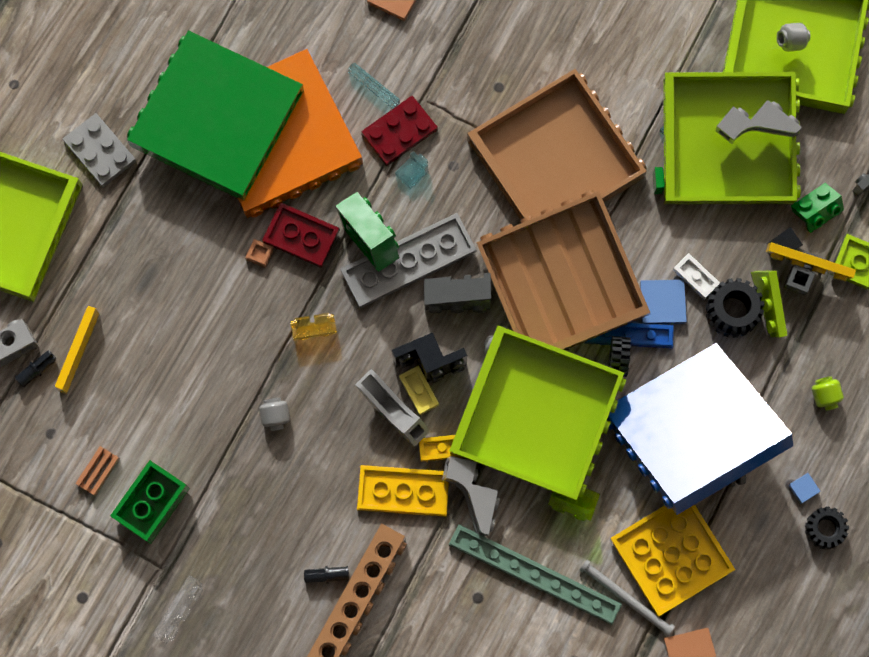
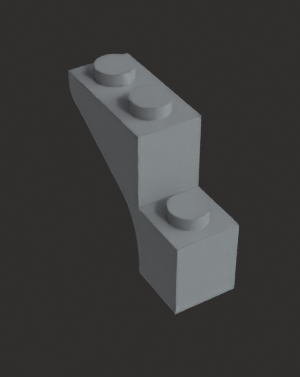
M767 100L751 120L748 118L749 115L746 111L733 106L717 125L715 131L733 144L739 136L750 131L795 137L802 127L794 116H787L782 112L783 109L779 104L774 101L771 103Z
M372 369L355 384L372 407L387 419L397 432L414 447L430 432L421 418L413 413Z
M450 456L446 459L442 481L454 484L463 492L475 532L482 536H487L489 532L493 531L495 519L492 517L494 510H497L499 505L498 490L472 484L478 476L477 462Z

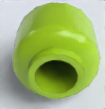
M832 376L816 380L815 385L811 388L816 405L818 407H825L826 411L838 408V403L844 399L840 382L837 379H833Z

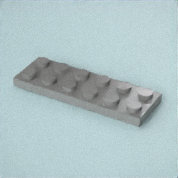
M455 213L397 241L400 258L379 272L366 257L340 270L359 308H362L476 253L477 249L458 213Z

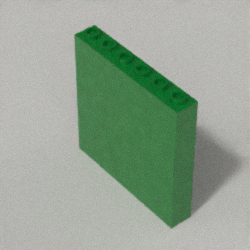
M188 30L187 34L180 38L179 48L176 53L170 56L168 60L169 66L166 71L160 74L156 89L150 92L146 107L139 111L137 123L129 129L127 141L130 147L225 193L245 200L304 92L303 84Z

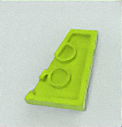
M777 271L751 272L754 285L758 288L756 292H761L763 295L761 299L765 304L763 314L770 337L780 338L788 336Z

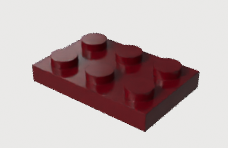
M412 95L363 129L361 134L384 164L388 166L436 132L438 127Z
M280 203L262 241L276 249L322 268L340 228Z

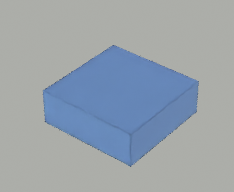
M809 473L788 485L800 504L821 492Z

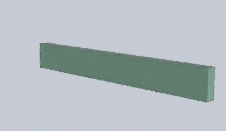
M459 524L449 543V546L610 625H613L621 608V603Z

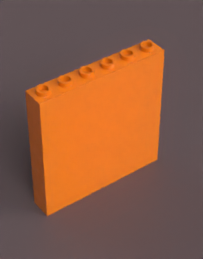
M308 49L268 66V68L303 84L304 92L245 200L237 198L247 218L250 216L257 217L263 213V210L270 207L276 208L280 203L289 198L296 199L302 195V192L308 189L315 190L322 183L328 180L334 181L347 171H356L363 164L362 156Z

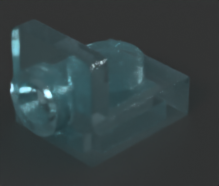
M413 151L410 154V158L395 172V175L411 189L428 173V161L422 154L417 155Z

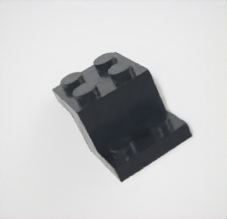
M433 332L392 349V358L396 367L401 366L404 368L414 363L413 360L417 359L427 382H438L445 378L444 375L450 372L453 374L459 373L465 369L464 366H467L468 355L465 349L461 348L443 356Z

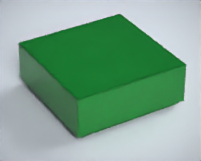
M655 167L652 174L654 194H662L665 187L664 169L662 167Z

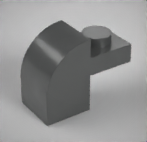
M799 248V250H798V251H800V252H803V253H806V254H809V255H812V256H815V257L820 258V256L815 255V254H813V253H810V252H808V251L802 250V249H800V248ZM795 264L792 265L784 288L805 296L815 275V272L812 271L813 267L804 265L803 268Z

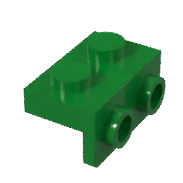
M824 183L792 204L791 209L793 213L805 222L807 231L811 233L832 218L838 216L844 211L842 196L827 183Z

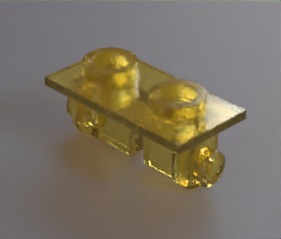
M334 314L314 315L315 322L313 323L310 322L309 316L294 318L293 321H290L293 340H306L316 336L325 337L337 333Z

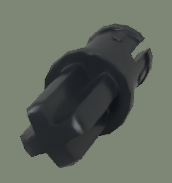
M46 351L33 363L29 362L30 365L15 376V379L22 387H26L38 375L41 376V372L55 362L56 357L51 351Z
M325 566V568L304 570L305 583L326 582V584H329V581L349 580L348 566L332 568Z

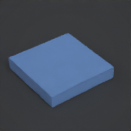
M684 280L640 281V289L651 315L642 318V324H686Z

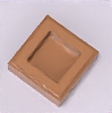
M254 239L245 259L266 268L274 247Z

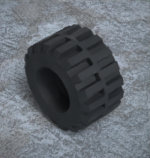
M732 278L727 279L726 283L722 281L718 287L714 288L708 299L706 317L711 320L709 324L711 327H717L716 332H724L726 337H729L730 334L733 335V338H738L740 334L742 336L747 335L749 331L751 332L763 316V307L765 306L764 301H761L763 295L761 292L757 293L758 288L755 285L751 287L749 285L751 282L748 280L745 283L741 282V278H737L736 281H733ZM729 298L742 301L747 310L746 316L742 318L729 316L723 308V301Z

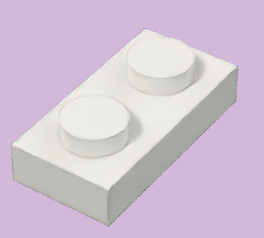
M689 253L673 268V271L704 300L720 283Z

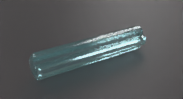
M356 63L351 64L348 68V73L392 109L400 104V99L364 69Z

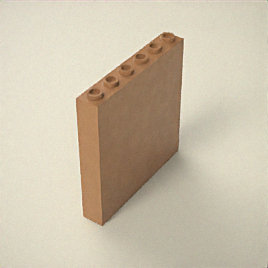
M576 69L467 133V141L520 220L528 216L538 217L541 215V211L550 207L557 209L561 207L562 202L569 199L578 200L582 198L581 195L590 190L594 192L599 191L603 202H606L645 178L647 167L644 161L636 157L632 144L629 141H625L621 128L617 124L614 125L607 108H602L598 102V95L594 90L591 91L589 89L585 76L582 73L579 74Z

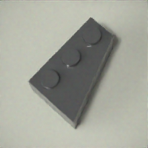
M484 273V278L472 279L471 275H464V279H452V277L424 279V307L430 313H441L442 310H451L452 313H462L464 310L483 313L486 310H490L491 273Z

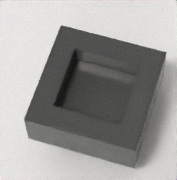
M863 173L855 181L857 185L852 191L858 197L869 188V174Z

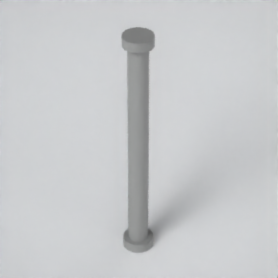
M586 560L579 569L582 573L586 572L662 630L664 636L668 637L674 629V625L667 624L591 566L589 560Z

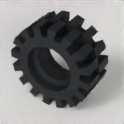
M612 336L609 367L624 372L623 377H627L630 363L631 338Z
M830 507L819 508L807 518L808 521L805 523L807 530H805V533L808 534V540L812 541L814 546H820V549H832L841 544L847 537L849 525L846 522L848 520L847 518L844 519L842 516L844 514L838 512V509H831ZM825 519L830 520L835 525V532L829 537L822 535L818 528L819 523Z

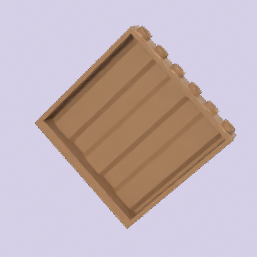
M587 191L578 200H566L557 209H553V207L541 211V215L538 217L528 216L520 220L521 224L514 227L512 224L500 229V233L495 235L488 233L480 237L481 241L476 242L488 272L491 273V279L514 332L562 350H567L651 315L599 191Z

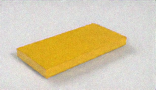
M361 465L357 511L446 517L449 482L442 481L444 471Z

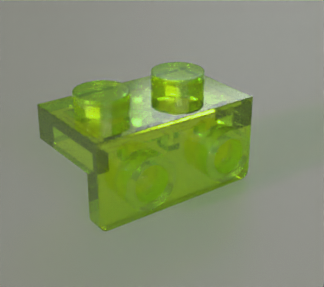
M586 488L583 497L578 496L577 500H573L553 492L548 505H551L555 511L561 513L569 512L578 520L591 521L600 494Z

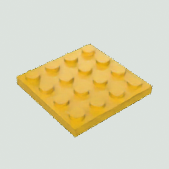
M695 505L676 515L672 508L667 509L666 506H663L610 538L658 617L736 570Z

